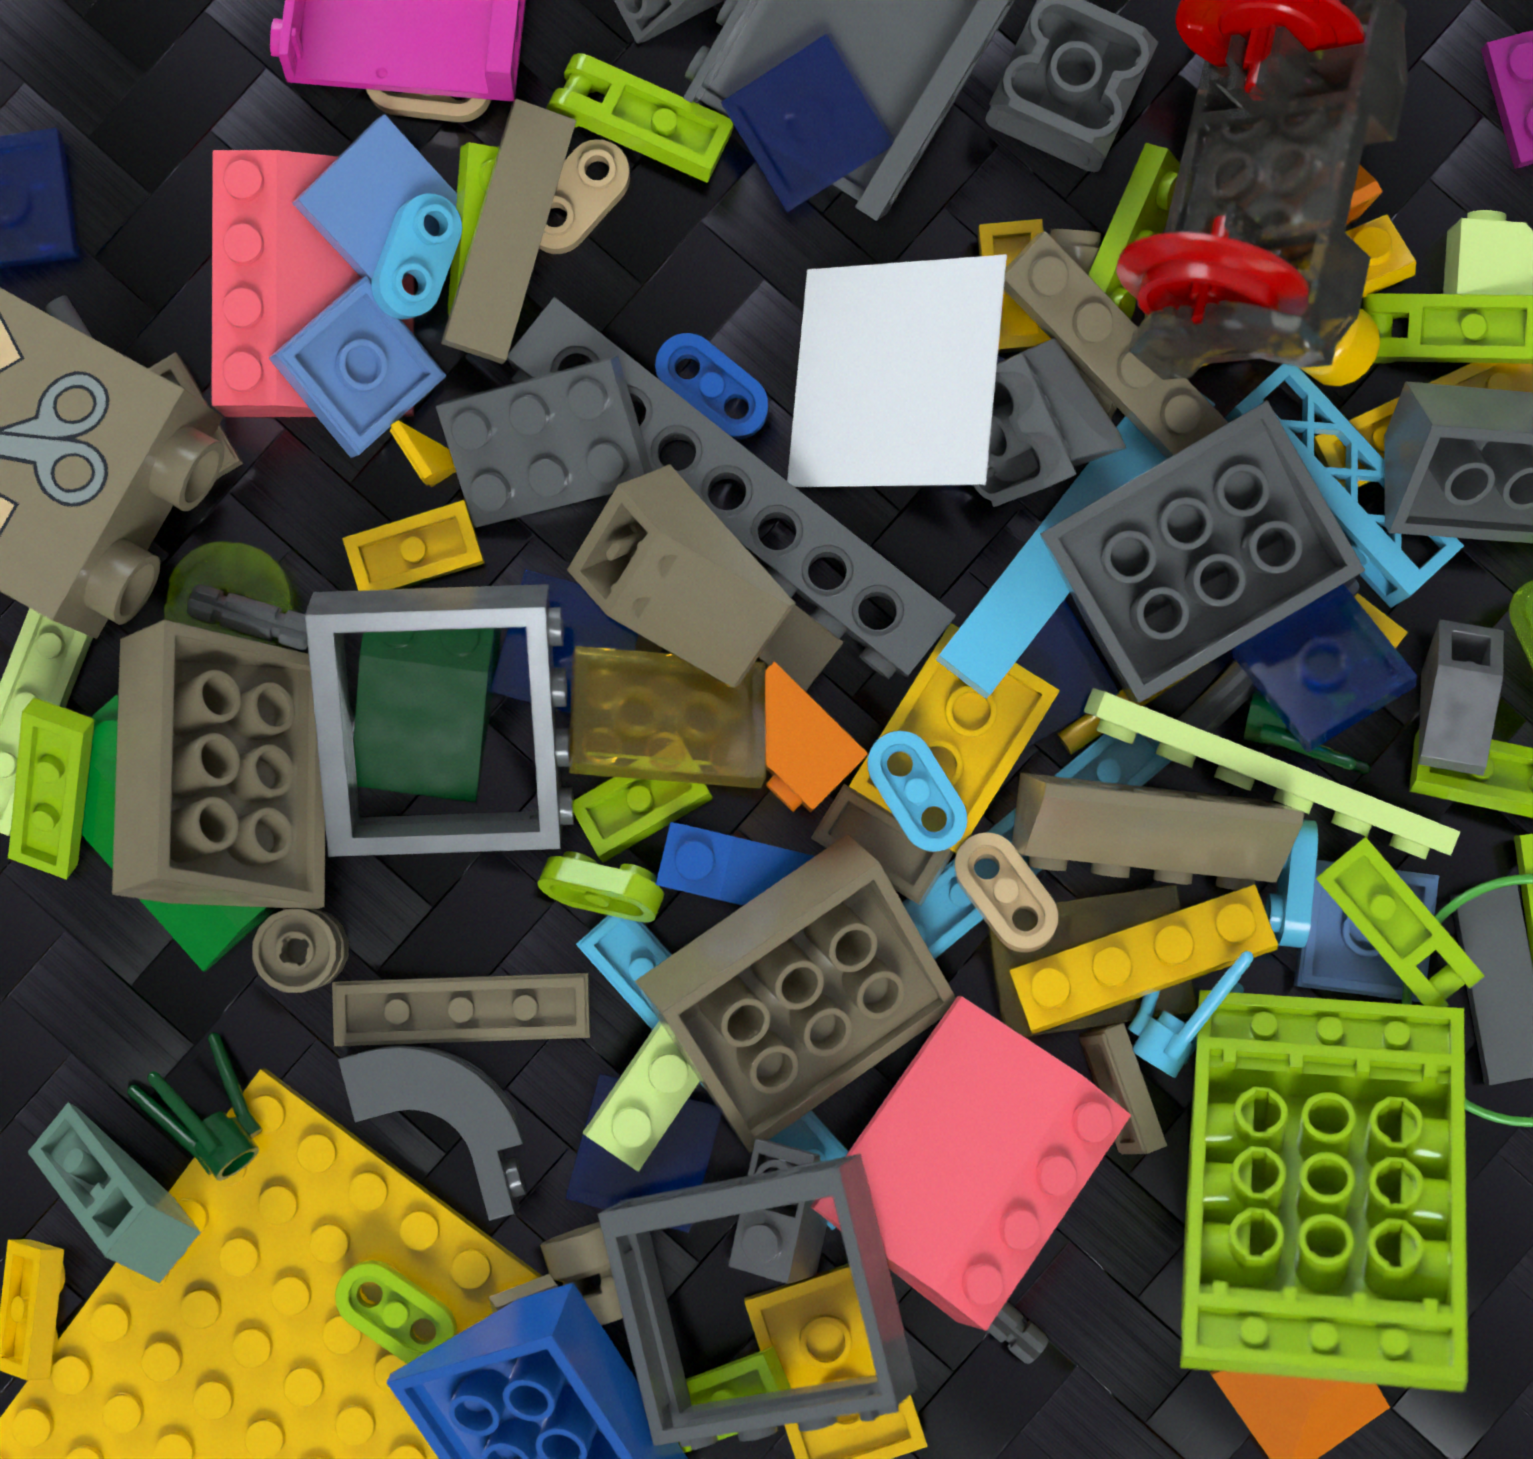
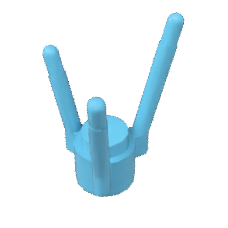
M1244 951L1187 1023L1163 1010L1158 1020L1152 1018L1160 990L1143 996L1139 1011L1128 1027V1030L1139 1036L1133 1046V1052L1163 1072L1176 1078L1182 1066L1186 1065L1196 1049L1197 1033L1228 993H1243V986L1237 982L1254 959L1253 954L1250 951Z

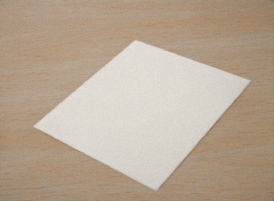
M1007 255L807 269L787 478L791 485L794 487L986 484Z

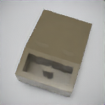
M671 465L619 484L567 569L608 617L733 688L740 685L795 605V602Z

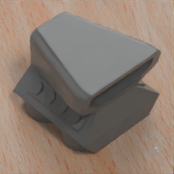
M1037 0L989 103L991 106L985 121L990 127L1089 172H1098L1153 56L1158 41L1145 27L1085 0Z
M1056 338L997 363L986 484L974 485L975 489L984 498L992 502L993 507L1054 485L1076 475L1075 467L1126 449L1121 434Z

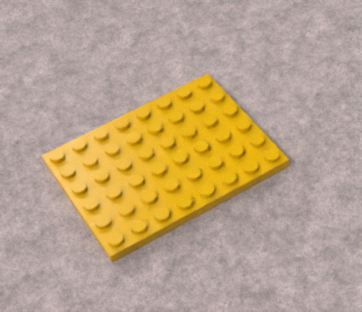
M264 1067L259 1070L243 1092L250 1113L262 1128V1131L252 1138L259 1147L257 1156L241 1171L221 1181L216 1180L212 1174L208 1175L194 1157L168 1193L174 1197L201 1233L160 1283L117 1262L114 1264L58 1339L56 1353L52 1355L50 1379L28 1380L0 1417V1459H439L386 1383L392 1372L407 1363L343 1319L335 1301L339 1280L357 1263L368 1260L386 1263L444 1303L454 1315L457 1334L493 1314L489 1296L542 1277V1275ZM233 1107L226 1114L228 1118H236ZM365 1282L361 1285L360 1294L365 1302L369 1304L381 1302L383 1293L378 1284ZM419 1319L414 1322L413 1331L418 1339L429 1341L435 1338L436 1328L431 1321Z

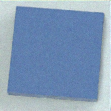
M384 114L377 118L292 204L361 278L367 276L372 282L375 268L398 209L408 200L429 193L443 196L456 208L457 193ZM426 215L424 218L425 230L430 235L437 237L440 230L439 223L433 216ZM405 273V274L403 275L402 280H403L409 273Z
M367 276L357 280L269 357L274 366L350 458L360 455L390 428L391 424L401 418L446 377V374L401 319L387 315L379 308L372 294L371 281Z
M1317 860L1310 931L1305 947L1298 948L1294 986L1402 1000V979L1316 880V877L1334 862ZM1395 870L1434 916L1439 875ZM1430 955L1417 965V968L1426 978ZM1412 992V1001L1420 1002Z

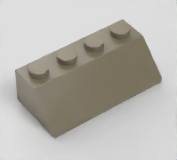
M1020 772L1012 845L1018 853L1029 856L1028 866L1033 868L1066 871L1067 861L1072 860L1092 863L1091 873L1103 876L1129 878L1130 867L1154 869L1153 879L1157 881L1192 884L1193 874L1217 876L1215 885L1217 887L1240 890L1255 885V880L1277 882L1303 825L1304 811L1265 799Z

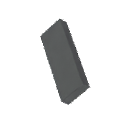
M1511 885L1485 892L1469 900L1453 912L1458 944L1485 976L1470 989L1467 987L1484 1084L1487 1085L1533 1078V966L1518 886ZM1461 894L1449 895L1450 901Z

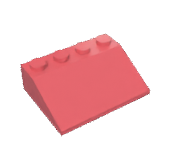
M213 150L212 406L225 417H317L274 366L269 357L351 285L361 279L357 272L292 204L338 158L337 156L281 150ZM408 274L402 280V285L407 293L414 295V276ZM414 318L401 319L414 335ZM414 406L403 416H414Z
M957 996L845 1157L861 1154L889 1269L956 1322L987 1331L1131 1117V1114L1083 1075L964 997ZM833 1196L815 1199L810 1207L841 1231Z

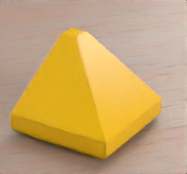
M399 420L390 425L392 427L390 432L420 479L427 486L433 487L456 472L448 448Z

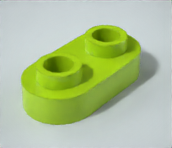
M566 851L563 856L549 857L538 881L539 888L546 895L565 905L637 922L654 921L664 897L663 890L655 884L657 880L655 875L650 871L633 864H622L620 869L599 865L592 858L573 851Z
M375 1260L357 1263L338 1282L335 1301L343 1319L407 1364L457 1335L456 1320L451 1310L444 1303L386 1263ZM365 1282L378 1284L383 1293L381 1302L377 1304L365 1302L360 1294L361 1285ZM419 1319L431 1321L436 1328L435 1338L429 1341L418 1339L413 1331L414 1322Z

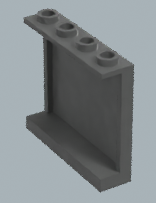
M726 0L716 20L723 28L712 48L703 45L691 61L685 78L692 83L683 98L690 103L700 100L724 116L735 120V123L858 200L855 207L877 221L890 210L1015 0Z

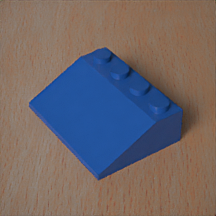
M574 1283L515 1300L392 1372L386 1382L439 1459H688L677 1442L654 1446L639 1383Z

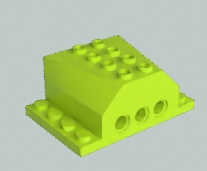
M1199 991L1198 1008L1211 991ZM1228 993L1197 1033L1184 1236L1181 1367L1464 1391L1467 1382L1464 1008Z

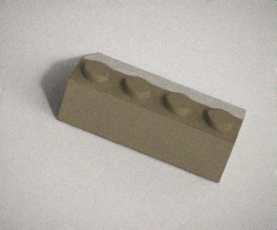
M167 620L158 622L120 639L112 894L174 904L319 909L324 907L325 817L309 654Z
M849 834L635 980V983L659 1021L749 1153L754 1149L755 1139L769 1140L940 1020L956 999L881 864Z

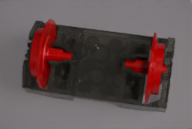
M1397 0L1180 1L1176 12V27L1179 35L1188 47L1205 61L1164 234L1141 238L1126 246L1120 253L1116 265L1117 276L1121 284L1137 299L1140 308L1145 313L1144 321L1132 334L1129 352L1162 380L1190 378L1206 363L1265 359L1301 368L1330 366L1333 364L1336 346L1358 318L1371 259L1345 233L1363 146L1365 144L1396 140L1408 84L1404 36L1408 12Z

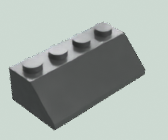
M1406 381L1384 436L1385 527L1388 532L1533 543V392Z

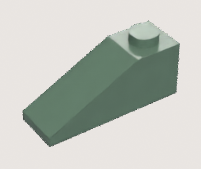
M69 1102L28 1151L29 1155L103 1255L151 1280L160 1283L201 1233L171 1194L78 1107Z

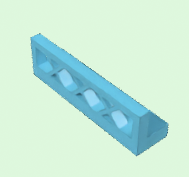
M1289 358L1224 418L1229 423L1264 402L1263 399L1284 380L1303 400L1302 421L1281 420L1278 416L1277 418L1363 565L1365 571L1360 573V575L1391 608L1414 594L1464 545L1457 538L1429 536L1440 549L1420 568L1401 550V534L1389 533L1388 536L1380 527L1385 526V515L1368 514L1358 503V481L1379 482L1385 489V460ZM1314 413L1322 422H1314ZM1293 432L1302 433V442ZM1314 434L1335 435L1346 446V468L1324 467L1314 456ZM1358 460L1367 470L1358 469ZM1336 479L1345 480V488Z

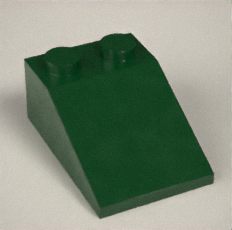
M502 627L363 632L353 742L358 787L477 803Z

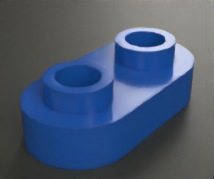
M683 333L669 338L661 346L655 362L657 378L735 440L749 438L762 428L768 415V398L764 388L756 379L713 344L699 335ZM683 359H693L699 364L700 371L692 379H683L676 373L677 364ZM734 398L744 400L749 406L748 413L741 419H732L727 416L724 408L729 400Z

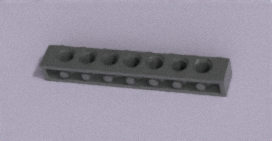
M554 297L507 355L511 367L517 371L511 380L517 383L565 370L570 364L575 362L591 363L618 355L631 400L639 403L646 410L645 419L639 427L652 470L665 467L660 462L659 457L662 448L667 443L674 440H683L691 444L696 451L693 463L686 469L676 472L761 566L765 568L791 598L796 592L815 609L809 617L830 631L836 639L839 640L846 632L864 646L865 649L859 657L880 675L889 680L896 672L906 679L956 615ZM732 479L743 486L746 496L739 507L726 511L718 509L711 503L709 492L712 486L720 480ZM773 518H781L788 521L793 526L796 534L793 543L783 550H772L764 546L759 539L758 533L766 521ZM819 558H833L843 566L845 580L839 587L832 590H822L811 582L808 570L811 564ZM877 596L889 601L895 613L894 622L883 630H873L866 627L860 620L858 613L859 606L865 599Z

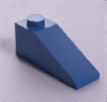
M671 822L656 885L745 905L815 856Z

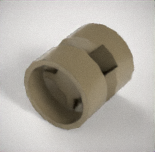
M294 908L275 913L258 928L253 940V962L258 974L271 987L286 993H302L331 983L343 971L349 956V940L343 925L332 914L321 909Z
M600 1221L568 1231L541 1243L543 1256L552 1279L562 1282L563 1286L574 1283L600 1325L623 1318ZM599 1273L601 1285L595 1286L594 1281L589 1276Z

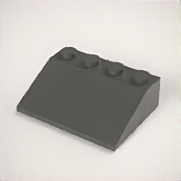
M1268 401L1256 406L1040 533L1098 648L1128 699L1137 703L1144 701L1365 571Z

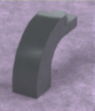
M389 1045L348 1055L338 1060L355 1122L401 1110L424 1111L444 1119L460 1133L470 1150L489 1221L512 1215L520 1207L517 1197L526 1194L524 1177L517 1157L507 1159L504 1149L523 1144L527 1139V1135L515 1107L504 1091L485 1072L453 1053L422 1045Z

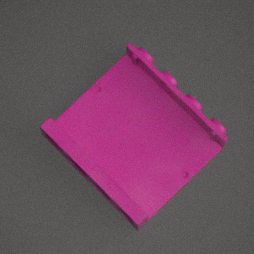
M285 0L283 19L274 18L270 33L271 56L279 57L286 81L289 83L514 102L526 0Z

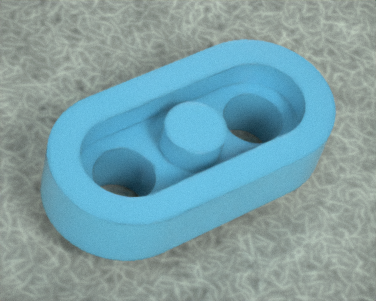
M431 193L419 195L405 202L396 212L371 282L372 294L376 304L384 313L393 318L411 319L428 312L439 298L462 233V222L457 209L443 196ZM426 215H431L438 221L440 230L437 237L430 235L425 230L424 218ZM405 273L413 275L418 282V291L415 295L407 293L403 288L402 278Z
M894 731L879 738L872 746L868 756V772L872 782L907 838L918 848L931 852L943 851L955 845L966 830V808L927 744L919 736L907 731ZM903 752L911 758L912 770L909 774L897 777L890 773L887 761L892 754ZM929 807H938L946 815V824L938 832L928 831L922 824V814Z
M1303 819L1301 830L1278 877L1277 894L1269 893L1266 898L1265 912L1278 946L1304 948L1308 940L1318 850V828L1315 820Z

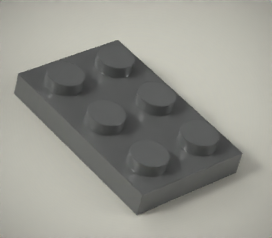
M618 355L449 400L436 406L474 528L611 494L619 484L653 471Z

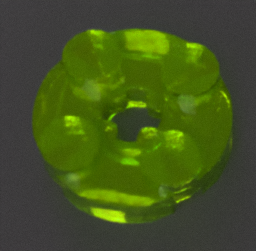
M230 542L208 543L186 555L173 570L169 580L171 585L167 593V604L165 603V620L277 647L282 645L278 643V638L274 637L272 641L224 628L220 626V621L217 620L214 624L190 617L187 614V605L195 585L203 584L220 590L227 589L228 592L233 594L243 592L247 598L282 608V613L284 614L288 610L296 612L293 588L280 564L260 549L243 543Z

